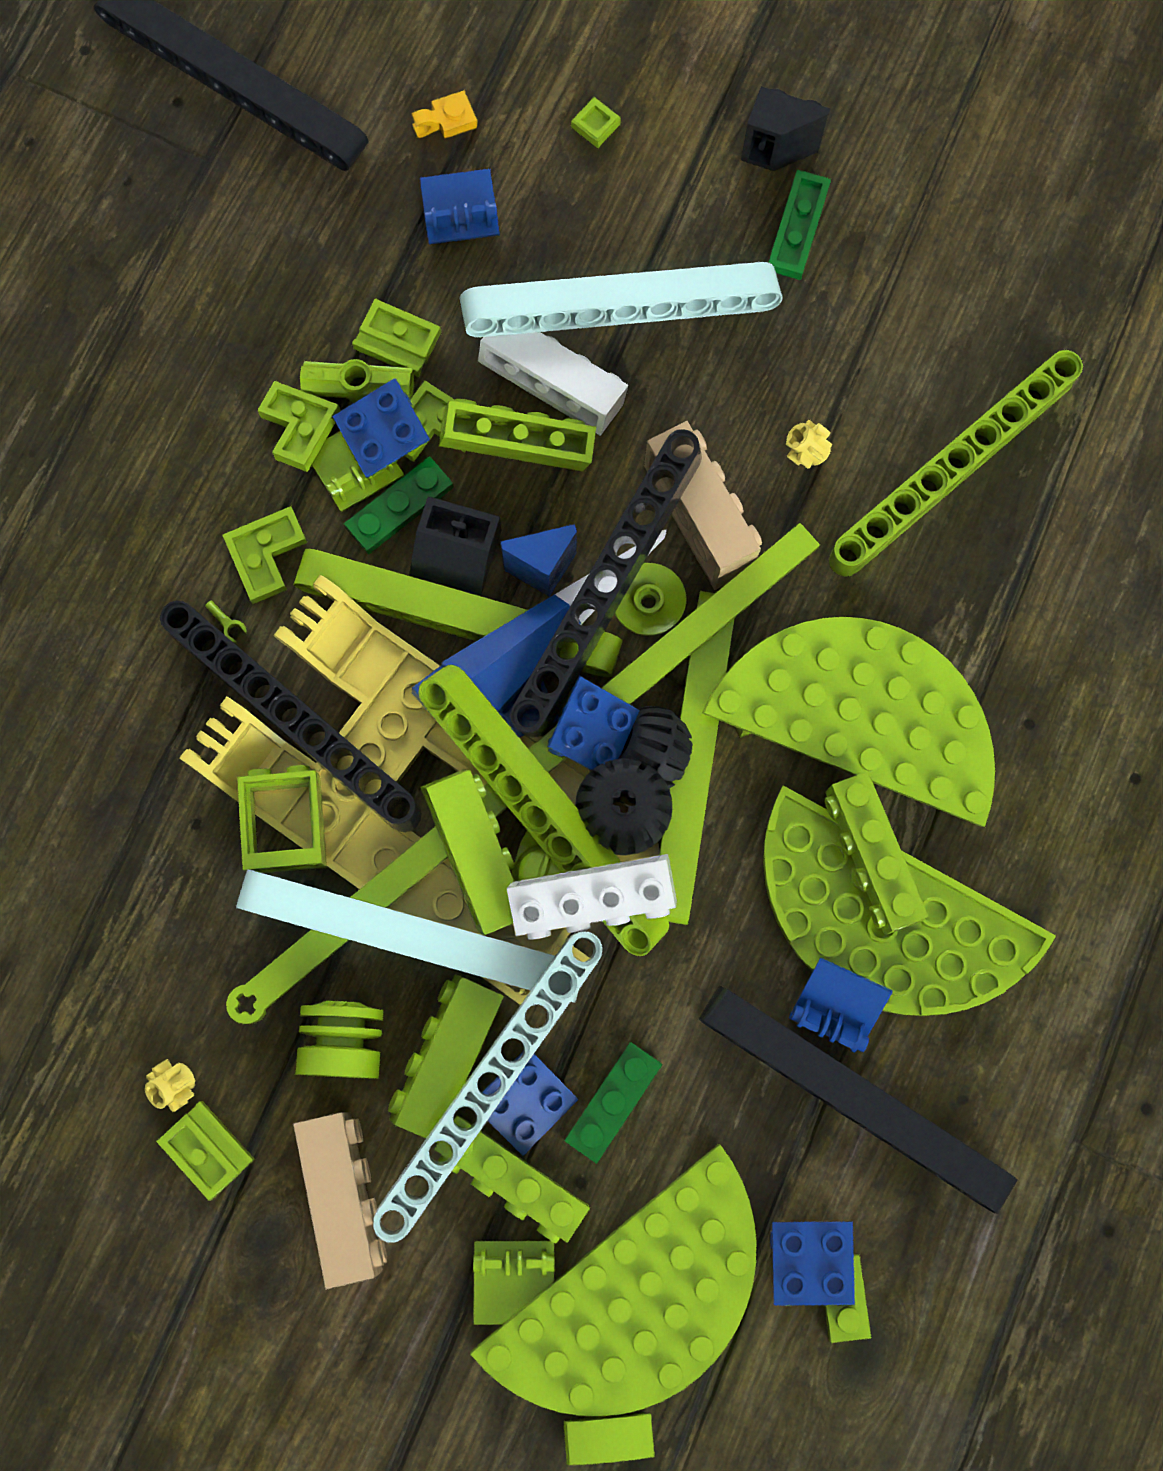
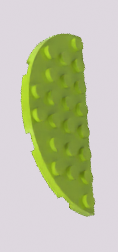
M833 617L807 621L781 630L749 649L724 674L711 693L702 714L856 776L868 771L874 784L977 826L985 827L994 792L995 761L990 730L983 710L964 677L946 657L921 638L896 626L865 618Z
M782 786L767 823L763 857L765 885L776 921L794 952L812 972L821 957L893 990L882 1011L900 1015L932 1016L963 1011L986 1003L1006 992L1007 989L1028 974L1046 954L1056 935L903 851L902 854L929 917L919 923L884 936L882 929L876 927L871 917L869 907L872 904L867 892H863L857 883L854 870L857 868L851 855L848 856L843 849L839 834L842 832L837 820L831 818L827 809L785 786Z
M720 1144L716 1145L470 1351L472 1357L490 1376L517 1396L556 1412L578 1416L601 1417L642 1410L670 1398L698 1379L716 1361L736 1332L748 1305L756 1268L757 1243L750 1201L742 1179Z

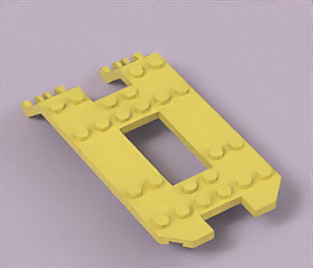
M319 575L313 583L314 589L332 599L334 603L326 612L312 598L303 596L299 603L320 619L318 624L294 608L290 613V618L299 625L308 628L311 633L303 642L290 629L280 626L274 637L293 650L325 679L360 703L339 733L397 783L400 782L423 749H426L457 772L465 769L470 770L472 776L478 774L483 786L486 785L488 782L412 694V687L440 667V665L378 623L337 585L324 576ZM227 696L220 704V709L232 718L234 716L242 722L234 734L227 730L218 720L210 718L206 725L226 739L227 743L222 746L201 730L196 736L200 743L218 753L215 759L208 765L201 759L202 757L191 749H186L179 758L238 803L237 777L248 776L249 770L265 768L271 769V774L286 773V768L294 765H308L310 770H316L321 779L326 866L358 889H361L421 839L412 831L399 832L393 829L323 767L291 746L249 711ZM525 735L520 737V740L529 749L542 736L529 737ZM343 756L337 763V769L344 770L350 767L353 762V756ZM566 758L549 775L575 805L578 789L590 770ZM374 779L368 782L365 786V794L376 793L381 787V780ZM309 787L254 792L256 816L302 849L313 848ZM622 796L620 801L613 803V805L619 806L620 812L627 813L629 806H635V803H630L628 797ZM657 842L647 850L637 854L616 856L621 862L659 856V844ZM449 858L444 860L388 907L391 910L483 935L477 932ZM513 923L485 936L556 955L571 933H568L566 927L551 930V935L548 937L529 940L527 934L516 936ZM572 946L573 956L577 960L585 962L590 959ZM482 977L519 1005L522 1004L531 991Z

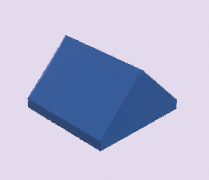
M575 524L501 541L505 571L550 597L576 555L577 530Z

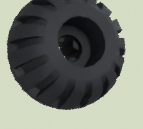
M657 706L637 708L640 710L619 759L625 758L641 761L640 769L645 770L648 765L651 766L663 777L670 790L671 787L675 786L672 781L680 780L685 773V768L689 764L693 746L689 738H692L686 724L671 710Z
M633 759L609 760L605 764L602 763L586 775L576 796L575 806L578 809L581 820L588 821L589 825L586 827L592 837L597 834L600 837L598 843L606 849L610 847L616 855L637 854L656 844L667 830L672 817V797L663 777L649 765L645 770L640 769L641 761ZM622 796L628 797L630 803H635V806H629L627 813L620 812V807L613 805V803L619 802Z

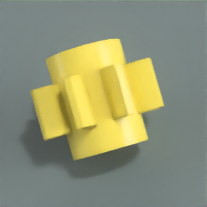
M810 420L806 424H797L790 430L787 436L786 445L792 449L787 457L797 465H804L807 469H810L811 465L823 463L828 458L832 444L826 440L830 435V431L820 423L815 425Z
M166 1059L153 1067L152 1072L146 1075L149 1082L145 1085V1093L148 1100L156 1108L162 1109L168 1105L170 1110L175 1112L186 1105L188 1100L194 1096V1093L191 1091L195 1086L194 1076L191 1070L182 1063H177L172 1067L169 1060Z

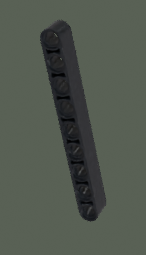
M98 0L93 6L96 14L109 26L335 167L348 171L369 144L365 133L356 125L156 1Z
M686 429L676 430L665 440L513 705L510 713L511 721L514 727L524 735L539 737L549 729L702 460V452L699 440L693 432ZM681 445H690L694 448L691 455L686 458H678L673 454L676 448ZM668 477L675 481L673 487L668 491L661 492L655 489L657 481L661 478ZM650 510L655 513L654 520L648 525H640L636 522L638 514L642 511ZM625 543L634 544L636 551L633 556L626 559L617 556V551L621 545ZM612 576L617 579L616 587L610 592L598 590V584L602 578ZM587 609L596 610L598 617L592 625L583 626L579 624V618L583 611ZM570 642L577 643L578 652L574 658L565 660L560 657L561 648L565 644ZM548 676H557L559 678L558 688L552 693H543L541 690L542 681ZM529 709H538L540 718L537 724L532 727H524L522 724L523 714Z
M176 600L164 606L160 615L161 625L189 653L393 829L399 832H408L418 826L422 816L421 809L409 792L189 604ZM189 617L186 625L176 628V624L181 618ZM215 639V644L210 650L202 651L204 643ZM243 662L239 672L232 675L228 674L230 667L234 663ZM270 685L269 691L264 697L255 698L258 688ZM288 709H297L294 719L282 722L283 714ZM317 732H325V738L319 745H309L312 735ZM343 756H353V762L350 767L344 770L337 769V763ZM374 779L381 780V787L376 793L365 794V786L368 782ZM402 803L410 805V811L404 818H393V811L396 806Z
M722 986L717 988L698 1018L702 1023L994 1214L998 1215L1017 1183L1018 1179L726 988Z

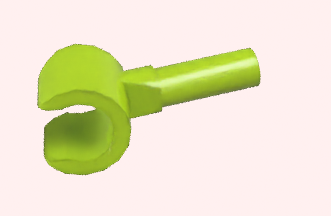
M212 600L205 605L224 628V635L234 644H237L236 641L229 636L231 628L240 627L247 635L245 625L241 621L231 620Z

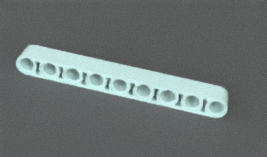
M768 262L479 286L465 290L459 299L466 333L472 337H491L763 312L777 307L782 301V294L774 266Z
M249 869L246 871L236 908L527 990H531L555 957V955ZM557 971L550 976L549 988L554 994L561 995L569 989L570 979L566 973ZM579 990L570 1002L576 1003Z
M590 932L575 933L565 941L378 1206L374 1216L373 1227L380 1239L386 1242H397L402 1240L411 1230L600 960L602 944L596 935ZM580 938L589 940L593 946V954L585 962L577 960L572 953L574 942ZM557 971L566 973L570 979L569 989L561 995L554 994L549 988L550 976ZM535 1004L543 1006L547 1012L546 1022L538 1028L530 1027L525 1020L527 1009ZM510 1038L519 1039L524 1046L522 1056L515 1061H508L501 1054L503 1043ZM486 1072H493L500 1078L499 1089L490 1095L481 1093L477 1087L479 1077ZM460 1107H471L477 1114L475 1123L469 1128H461L454 1123L453 1115ZM445 1141L452 1146L453 1153L447 1161L437 1162L430 1157L429 1149L434 1142ZM414 1175L424 1177L429 1184L428 1190L421 1196H413L406 1191L405 1183ZM389 1210H396L402 1214L404 1224L400 1229L390 1231L382 1225L381 1216Z

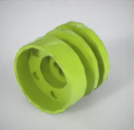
M323 1001L314 1005L301 1006L300 1016L317 1018L318 1023L317 1026H299L300 1033L316 1037V1045L303 1046L297 1049L296 1075L379 1079L380 1052L363 1048V1043L365 1039L382 1037V1030L365 1028V1021H383V1010L373 1009L362 1003L347 1001Z

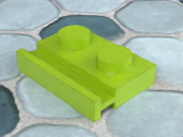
M374 299L359 329L360 332L357 338L353 340L352 345L355 350L394 367L413 368L414 375L420 377L421 370L424 364L427 363L441 335V327Z
M199 1101L188 1114H185L156 1141L209 1201L213 1200L255 1160L203 1101Z

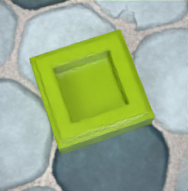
M593 97L571 121V128L595 147L599 148L621 124V117Z

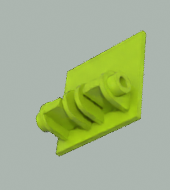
M341 431L325 440L312 463L313 468L341 512L405 476L396 460L366 478Z
M474 1241V1325H503L554 1282V1242Z

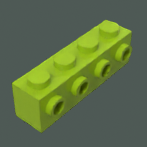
M467 399L449 400L444 409L439 446L582 472L592 463L596 427L585 425L584 421L577 419H564L563 421L551 419L547 414L539 412L518 413L513 412V409L506 406L494 405L491 408L476 405V402Z
M463 769L421 786L420 788L477 932L485 936L513 924L507 888L514 882L510 870L515 869L510 852L506 847L501 849L496 834L500 833V827L492 811L487 812L481 798L486 796V792L479 775L472 776L470 770Z
M866 771L832 784L825 792L827 795L825 804L833 820L836 819L842 832L839 834L841 844L845 853L853 858L857 868L854 870L855 877L860 889L863 892L866 891L872 906L869 907L876 927L878 929L881 928L885 936L928 918L926 908L869 772Z
M454 975L452 981L446 980L438 996V1002L442 1004L436 1017L430 1016L421 1034V1038L425 1039L419 1054L414 1052L407 1063L405 1075L408 1076L404 1088L402 1091L397 1089L390 1101L388 1112L392 1114L389 1120L394 1125L423 1138L428 1137L464 1086L503 1000V995L458 975Z
M460 1115L454 1119V1123L461 1128H469L473 1125ZM482 1130L479 1131L452 1170V1172L458 1174L460 1169L474 1177L470 1184L486 1196L491 1197L493 1192L507 1200L503 1207L519 1219L524 1220L526 1215L540 1223L537 1231L555 1244L560 1238L568 1243L590 1209V1206ZM440 1141L434 1149L441 1154L438 1162L447 1161L453 1153L452 1146L445 1141Z

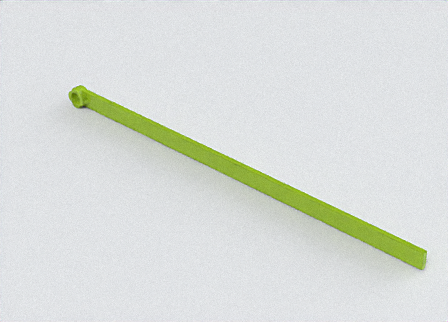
M799 523L603 686L602 689L631 705L817 550L820 544ZM556 726L529 748L530 752L548 773L567 758L565 756H556L548 751V740L552 737ZM487 783L484 785L486 796L481 799L486 811H492L495 817H497L508 807ZM436 826L350 898L388 908L446 860L448 856ZM311 929L248 983L232 990L226 1002L227 1012L230 1017L241 1024H255L266 1015L268 1007L349 941V939ZM254 995L257 1000L253 1004L256 1011L253 1014L247 1011L240 1013L238 1007L241 1004L239 1001L241 996L251 997Z

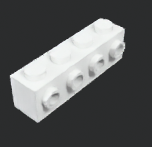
M541 332L483 337L480 342L479 363L572 419L584 421L585 425L595 426L596 433L600 436L624 404L628 389L626 383L622 382L617 375L607 373L592 364L585 356L576 354L562 346L551 336H546Z
M668 854L512 882L507 888L516 936L527 934L529 940L548 937L551 935V930L566 927L568 933L584 931L591 928L590 923L606 920L607 926L624 924L630 921L629 916L645 913L647 919L659 918L669 915V909L676 908L677 903Z

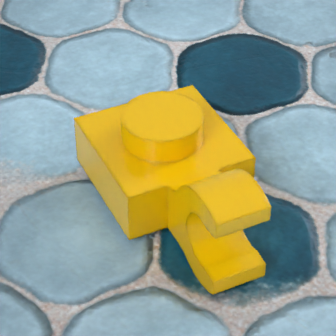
M464 90L431 101L432 111L421 109L412 113V118L415 122L412 126L417 138L425 137L441 130L445 139L477 128V119Z

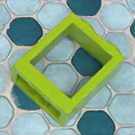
M289 766L286 768V773L271 774V769H252L248 771V776L237 777L243 871L246 872L249 869L260 873L326 868L321 779L316 770H310V766ZM309 787L313 848L258 853L254 792Z

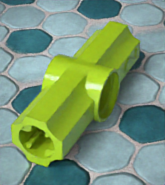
M358 359L349 360L344 364L304 361L303 366H301V391L314 396L347 398L352 403H355L394 378L397 379L403 392L408 395L409 399L413 397L414 393L413 368L371 366ZM355 378H365V381L359 386L350 385L351 381Z

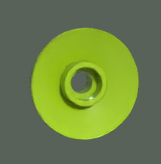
M643 563L617 608L615 616L626 629L635 634L643 636L663 634L672 629L682 618L686 606L684 585L680 578L669 568L656 563ZM644 598H652L655 601V606L645 608L641 601Z

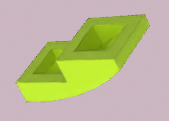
M641 1412L608 1418L595 1416L564 1421L566 1462L568 1465L610 1463L654 1457L651 1414Z

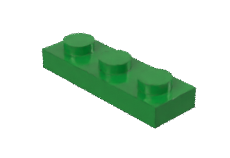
M797 169L769 259V263L774 266L777 274L801 280L831 179Z
M429 456L346 521L344 526L369 555L423 513L428 496L436 499L442 498L454 488L453 482Z
M630 1042L564 1141L597 1164L663 1064Z

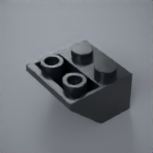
M761 86L747 123L741 161L776 171L817 153L822 142L830 108L824 107L814 100H802L790 96L780 89H768Z
M428 496L416 532L409 576L481 596L502 531L500 517Z

